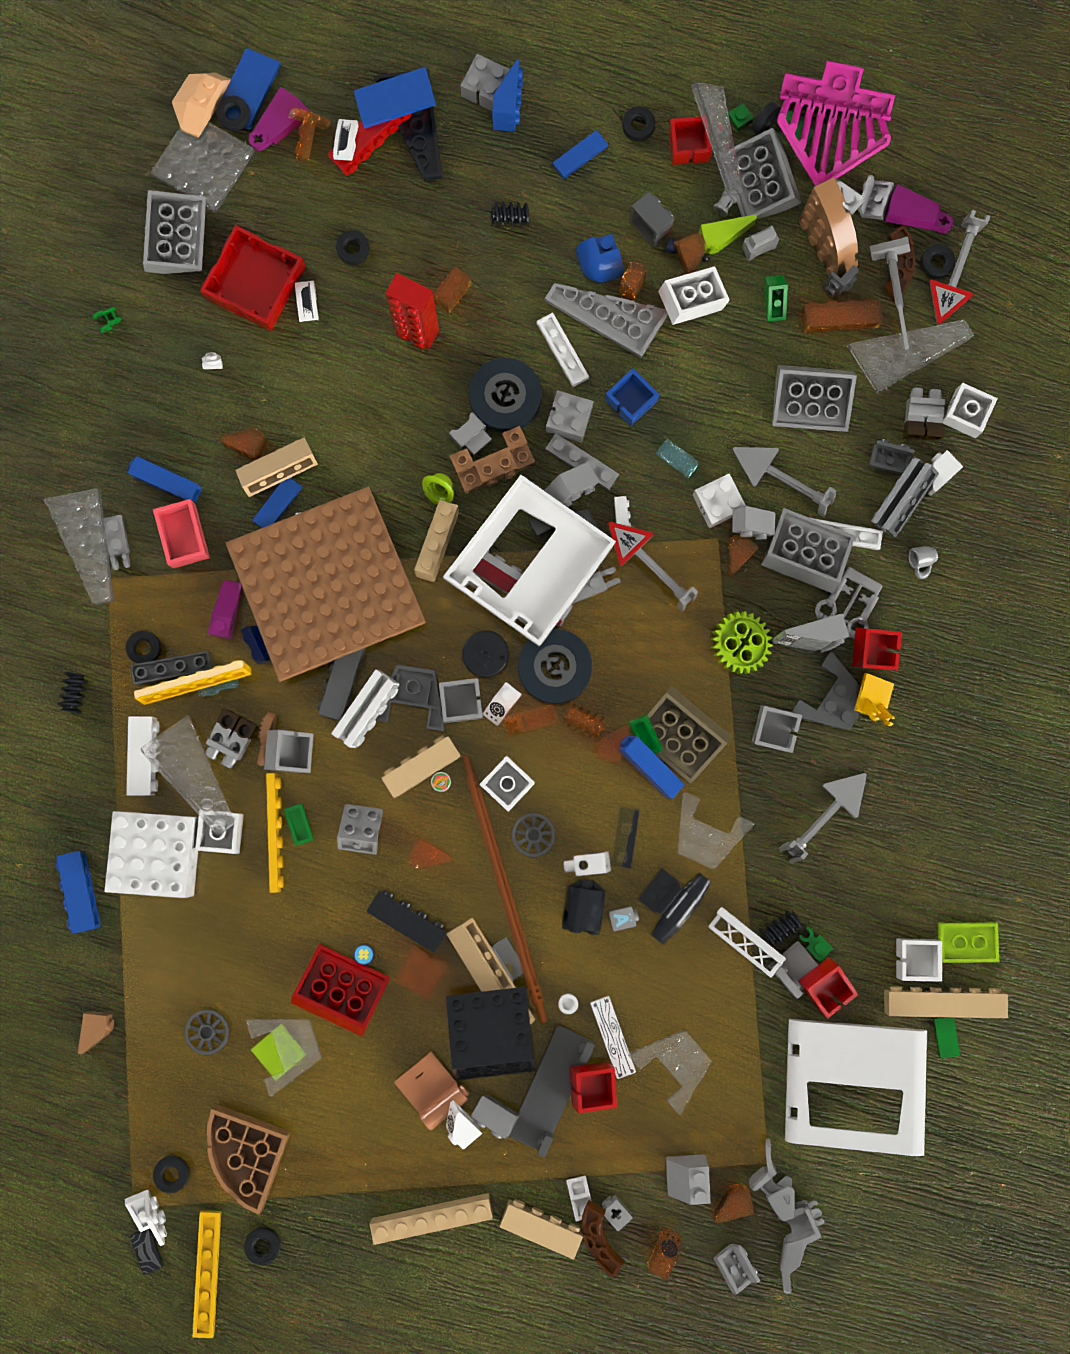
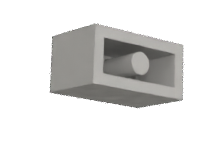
M748 506L733 509L732 532L739 533L741 537L753 536L756 540H766L767 537L775 535V512Z
M485 1094L482 1095L471 1118L475 1119V1124L482 1128L486 1126L492 1130L491 1134L501 1139L510 1135L520 1114L490 1095Z

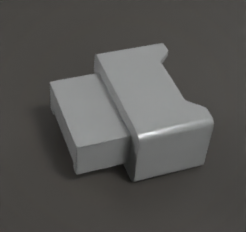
M770 226L744 239L741 248L747 260L750 261L762 253L775 249L779 238L773 226Z
M473 412L469 414V420L461 428L449 432V437L461 450L467 448L474 457L492 442V439L485 432V424Z

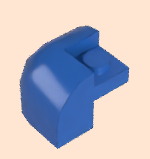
M612 234L596 239L595 236L591 237L577 246L575 254L584 276L598 283L623 277L621 254Z

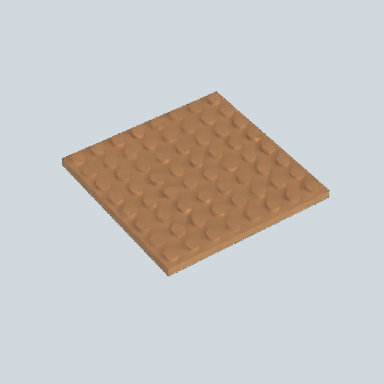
M369 486L225 542L280 682L426 623Z

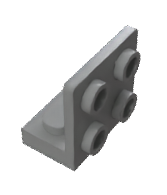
M345 804L337 836L338 849L377 855L378 835L383 809Z
M796 941L781 954L786 960L776 971L775 975L792 996L798 999L803 995L801 992L803 988L798 980L817 967L818 964L800 942ZM775 960L772 961L768 967L772 970L777 962Z

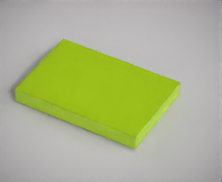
M998 922L938 923V940L942 941V963L1000 962Z

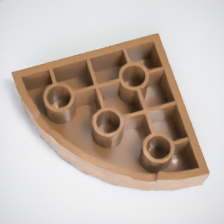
M833 177L813 187L799 218V224L807 232L810 244L816 248L820 262L825 264L828 276L833 271L842 278L853 265L857 267L858 260L855 258V254L858 253V244L850 212H845L843 206L844 196Z
M216 1104L210 1112L206 1135L208 1158L213 1173L222 1188L237 1200V1203L245 1209L260 1215L264 1209L291 1131Z

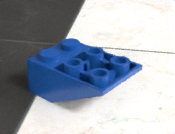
M519 60L515 61L494 93L492 110L493 130L515 132L516 124H520L523 68H520Z

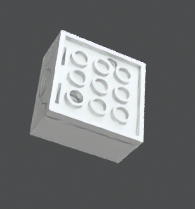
M113 811L105 892L178 898L194 896L198 850H195L199 817Z

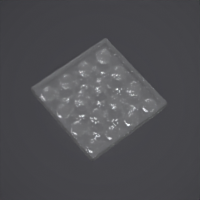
M210 122L207 123L199 138L181 131V128H179L150 173L153 177L182 194L205 196L206 208L216 213L255 153V150Z

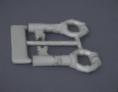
M848 567L841 578L840 584L830 594L829 598L821 600L816 604L815 613L818 620L835 616L837 614L835 601L840 592L845 591L846 594L850 595L851 592L849 591H853V588L847 587L845 584L847 581L845 578L859 584L843 613L844 621L846 624L848 623L849 637L855 640V631L852 630V626L858 622L864 625V628L869 629L867 619L879 599L878 594L882 589V585L855 569ZM861 587L873 592L874 595L872 594L870 598H867L864 594L860 595L862 598H859L858 601L864 602L866 607L860 617L853 618L848 622L845 617ZM826 604L828 607H832L830 616L820 612L822 605Z

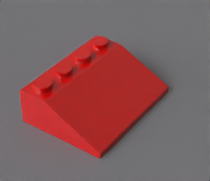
M319 944L292 994L291 1003L363 1037L390 977Z

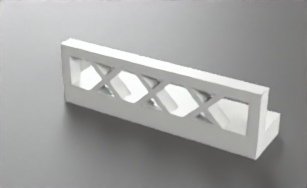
M721 907L717 912L718 915L708 927L772 978L786 958ZM723 918L728 923V931H719L714 926ZM740 932L743 935L744 943L735 944L732 942L731 933ZM746 938L749 939L751 943H746ZM756 945L759 947L760 956L751 957L748 954L747 946ZM739 946H744L745 951L742 950ZM762 951H764L767 955L762 956ZM763 958H772L777 962L771 971L764 967ZM755 959H760L761 964L758 963Z

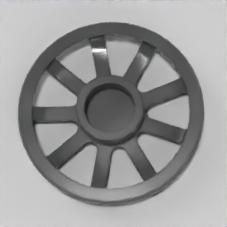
M528 813L521 816L515 822L512 829L513 844L525 856H542L552 848L556 834L552 822L546 816L539 813ZM532 816V826L529 827L523 819ZM536 817L544 819L539 827L535 826ZM520 822L525 826L526 831L516 830ZM548 823L551 830L542 832L541 828ZM515 833L525 835V838L516 842ZM552 834L551 842L549 843L544 840L542 835ZM528 841L526 851H523L518 845ZM539 841L548 845L542 852L538 844ZM533 843L535 844L538 853H529V850Z
M205 1009L196 1012L189 1018L185 1026L184 1035L188 1046L193 1051L202 1055H211L220 1051L226 1045L230 1029L222 1014L212 1009ZM208 1013L207 1022L204 1024L199 1015ZM211 1014L219 1017L213 1024H210ZM196 1018L201 1026L190 1025L191 1021ZM222 1021L225 1029H215V1026ZM188 1029L196 1030L198 1034L189 1038ZM225 1033L224 1040L222 1041L215 1034ZM200 1038L201 1041L196 1049L190 1041ZM211 1039L220 1044L215 1050H213ZM204 1041L208 1042L209 1051L200 1050Z

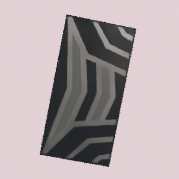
M150 1228L130 1236L143 1275L164 1266Z

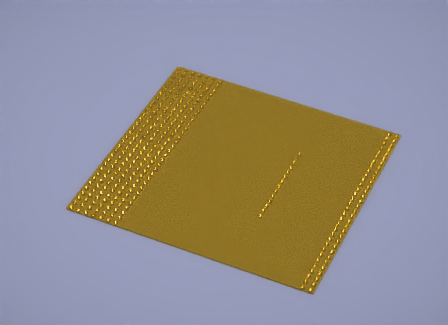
M716 538L651 542L641 547L680 587L682 586L686 591L694 587L698 591L696 599L693 602L690 601L683 612L676 607L679 599L674 595V592L640 558L633 555L623 566H619L615 547H612L594 573L615 567L616 572L603 577L604 582L607 583L614 578H620L621 582L607 588L606 591L571 604L572 609L561 627L559 628L555 625L553 628L571 632L579 637L587 646L592 658V673L588 685L578 697L563 704L543 703L532 697L523 687L518 672V661L521 650L529 639L443 578L459 555L443 557L435 582L416 577L414 569L418 558L400 559L426 623L366 647L348 709L375 670L383 671L391 677L397 665L435 670L437 672L438 685L442 682L478 678L481 698H477V700H481L482 712L485 711L505 682L520 692L521 697L498 726L483 715V719L444 723L445 732L426 729L429 708L392 702L389 721H376L374 727L364 735L363 743L356 748L348 747L342 739L336 738L331 734L340 721L319 715V710H317L319 700L323 699L325 694L323 692L325 681H329L331 675L329 673L331 662L280 682L244 589H242L232 640L212 637L208 634L212 612L223 581L241 583L236 570L108 579L116 810L121 812L199 817L200 810L244 814L240 853L198 851L194 896L178 898L120 893L132 1196L149 1190L151 1196L156 1197L159 1207L237 1201L222 1188L213 1173L208 1158L207 1123L211 1109L216 1104L291 1131L267 1199L569 1178L585 1175L597 1176L666 1171V1157L700 1154L706 1155L709 1168L767 1163L765 1156V1139L767 1137L753 964L708 927L718 915V910L723 907L750 929L729 667L724 669V662L718 663L720 656H714L717 649H711L712 646L716 645L715 642L711 641V639L716 638L712 631L719 630L715 625L721 623L720 619L724 618L719 543ZM540 550L489 554L494 557L496 555L506 560L505 564L510 567L512 565L522 570L521 574H523ZM484 581L502 598L507 596V594ZM467 585L466 588L474 593L476 591L472 586ZM517 619V621L515 622L516 624H518V625L521 626L522 628H524V627L526 626L524 623H522V622H521L520 620H518V619ZM146 630L154 633L161 642L162 651L157 660L209 651L213 653L215 666H224L231 664L233 661L242 660L251 667V675L144 705L135 699L134 691L159 683L145 686L133 684L130 665L136 663L129 659L126 653V643L133 633ZM485 630L500 635L505 640L509 650V658L505 668L499 674L488 678L472 674L466 668L462 658V649L466 640L472 634ZM144 640L137 644V652L140 655H146L150 652L151 645L148 641ZM550 654L549 658L558 657L559 661L555 665L551 664L552 668L549 672L546 670L547 664L542 663V673L551 680H559L562 678L561 676H551V673L555 669L560 670L558 666L561 661L564 663V670L568 671V661L560 654ZM673 686L728 732L731 738L691 784L659 758L685 784L673 799H668L662 796L618 751V748L625 737L633 736L628 722L648 714L669 688ZM223 708L229 709L260 727L262 726L261 722L264 721L262 718L268 712L277 714L275 730L314 734L311 772L293 773L264 770V766L257 765L261 746L260 738H258L260 728L249 743L242 759L237 760L232 768L221 764L226 755L222 752H219L216 760L205 755L208 747L206 742ZM128 717H155L159 721V733H156V741L159 742V751L156 752L159 769L156 772L155 779L158 780V791L155 792V796L126 795ZM444 736L446 738L449 736L461 755V758L438 771L449 775L451 779L449 789L443 792L436 791L431 784V779L434 776L432 775L397 798H393L382 780V777L385 776L384 772L391 767L395 769L400 767V762L409 756L411 758L418 755L417 751L423 747H432L435 745L433 741L439 737ZM470 756L474 773H477L479 783H481L507 756L535 784L509 812L483 787H481L540 986L544 1000L542 1003L548 1021L540 1023L535 1004H532L524 974L516 977L512 982L516 988L526 986L528 1009L535 1018L530 1027L536 1071L457 1081L451 1063L446 996L481 992L448 938L447 933L473 917L490 946L507 937L518 956L465 777L467 773L462 757ZM266 773H276L281 779V789H278V797H281L282 801L281 809H279V817H282V828H279V836H282L283 847L280 848V856H283V868H280V876L284 877V887L281 888V892L270 893ZM303 803L315 840L295 846L283 809ZM345 804L383 809L378 835L377 855L338 849L337 836ZM635 810H640L631 868H625L622 865ZM525 814H542L552 822L555 828L554 844L542 856H525L513 844V826ZM532 816L523 819L529 827L532 826ZM536 817L535 826L539 827L544 819ZM521 822L518 824L516 830L520 831L527 830ZM548 823L541 828L542 832L551 830ZM515 833L516 842L525 838V835ZM552 834L542 835V838L550 843ZM525 841L518 846L523 851H526L529 842ZM538 842L541 852L548 847L543 842ZM534 843L529 850L531 854L538 853ZM609 851L611 871L576 876L575 872L565 873L564 861L574 860L576 855ZM583 861V867L587 868L588 863L586 861ZM661 868L677 879L681 888L700 872L712 882L704 898L682 928L665 944H661L651 933L662 913L653 912L638 898ZM579 879L593 880L606 891L602 926L599 935L588 934V932L584 931L573 933L562 929L566 887ZM385 889L395 895L394 899L399 902L401 900L408 902L412 905V910L416 912L421 910L429 915L427 919L432 922L437 920L445 925L444 929L447 930V933L435 953L366 912L378 891L384 892ZM632 906L633 910H637L639 921H636L637 926L613 932L608 914L609 910ZM723 918L714 926L719 931H728V923ZM740 932L731 933L732 942L735 944L744 943L743 935ZM746 938V943H751V941ZM319 944L355 960L354 952L358 946L362 944L370 945L374 950V958L365 966L390 977L363 1037L291 1003L292 994ZM751 945L747 946V951L752 957ZM739 946L742 950L745 951L744 946ZM504 964L511 975L513 972L512 965ZM566 993L573 994L578 1000V1008L572 1014H565L559 1009L558 1001ZM608 995L636 1073L617 1079L615 1074L617 1108L578 1114L572 1107L570 1095L553 1133V1140L545 1158L537 1154V1149L509 1136L506 1138L502 1137L501 1139L491 1134L492 1130L486 1126L485 1128L478 1126L482 1134L465 1149H462L458 1144L454 1145L448 1138L447 1118L432 1131L429 1130L422 1122L419 1112L394 1083L396 1079L432 1051L460 1086L463 1084L469 1091V1100L461 1108L470 1117L482 1095L485 1094L490 1095L518 1113L558 1025L594 1041L595 1046L587 1064L608 1061L612 1065L590 1003ZM205 1009H212L222 1014L230 1029L226 1045L220 1051L211 1055H202L193 1051L188 1046L184 1035L185 1026L189 1018L196 1012ZM208 1013L199 1015L204 1024L207 1022ZM211 1014L210 1024L216 1022L219 1017ZM196 1018L190 1023L192 1026H201ZM221 1021L217 1024L215 1029H225L223 1022ZM283 1023L306 1050L307 1054L279 1079L275 1080L251 1049ZM188 1029L189 1038L198 1034V1031ZM216 1033L215 1036L223 1041L225 1033ZM197 1038L190 1042L197 1049L201 1039ZM211 1039L213 1050H215L220 1044ZM204 1041L200 1049L201 1051H209L207 1041ZM176 1155L182 1157L190 1168L188 1183L176 1193L162 1192L153 1181V1171L156 1164L166 1156ZM167 1167L164 1171V1177L167 1181L174 1182L178 1179L179 1172L175 1167Z

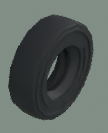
M239 96L225 97L217 105V119L225 129L238 131L249 123L251 116L249 106ZM232 107L238 108L241 112L240 116L234 120L229 119L226 115L228 109Z
M770 102L758 114L752 125V130L757 135L767 131L773 125L781 109L779 105L775 102Z
M637 106L631 108L623 117L622 128L624 134L632 141L641 142L647 140L655 130L656 122L654 115L645 107ZM636 118H641L645 121L646 126L642 130H636L632 127V121Z
M349 230L342 233L337 239V255L346 264H360L369 255V242L363 233L357 230ZM351 241L358 242L360 245L359 251L355 254L348 253L346 251L347 243Z
M934 244L928 247L922 254L920 260L921 268L931 278H943L953 270L955 255L948 246ZM932 256H942L945 260L944 266L941 268L934 267L931 263Z
M146 630L133 633L126 643V653L129 659L136 664L155 661L160 657L162 651L159 638L154 633ZM144 640L148 641L151 645L150 652L146 655H140L137 652V644Z
M176 1155L166 1156L161 1159L153 1171V1181L156 1187L165 1193H176L183 1189L190 1177V1168L187 1162L182 1157ZM172 1166L178 1170L179 1177L176 1181L170 1182L165 1179L164 1171L167 1167Z
M258 1227L252 1230L244 1243V1252L247 1259L256 1265H267L273 1262L281 1248L278 1234L268 1227ZM264 1238L269 1241L270 1249L267 1253L261 1254L256 1251L255 1243L258 1239Z

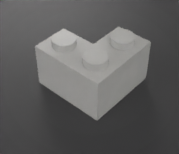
M587 462L559 474L544 491L566 507H570L572 501L581 497V494L588 495L595 490L594 487L600 481Z

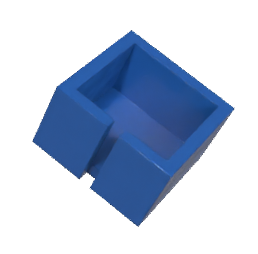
M632 368L605 394L604 400L615 412L620 410L619 416L631 427L658 402L660 395Z

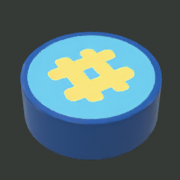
M367 944L358 946L354 952L356 962L362 965L370 963L374 958L373 948Z

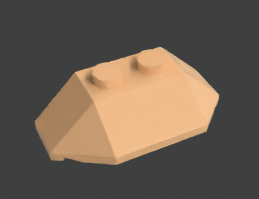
M217 73L188 75L172 100L181 131L199 138L217 109V105L221 101L231 79Z

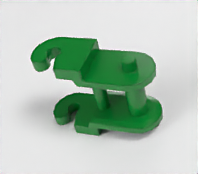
M109 307L105 311L100 310L92 315L94 320L97 319V316L100 318L104 316L106 318L107 325L100 328L101 333H104V330L109 331L113 329L112 326L120 323L122 320L121 317H117L115 314V307ZM109 314H111L112 317L114 318V319L111 320V321H110L109 318H108V315H109Z

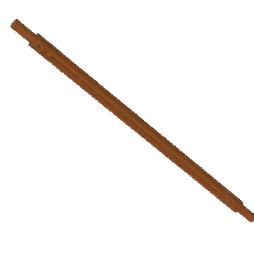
M463 756L462 760L467 773L465 777L532 1004H535L540 1023L548 1021L542 1003L544 1000L483 793L479 785L477 773H474L470 756Z

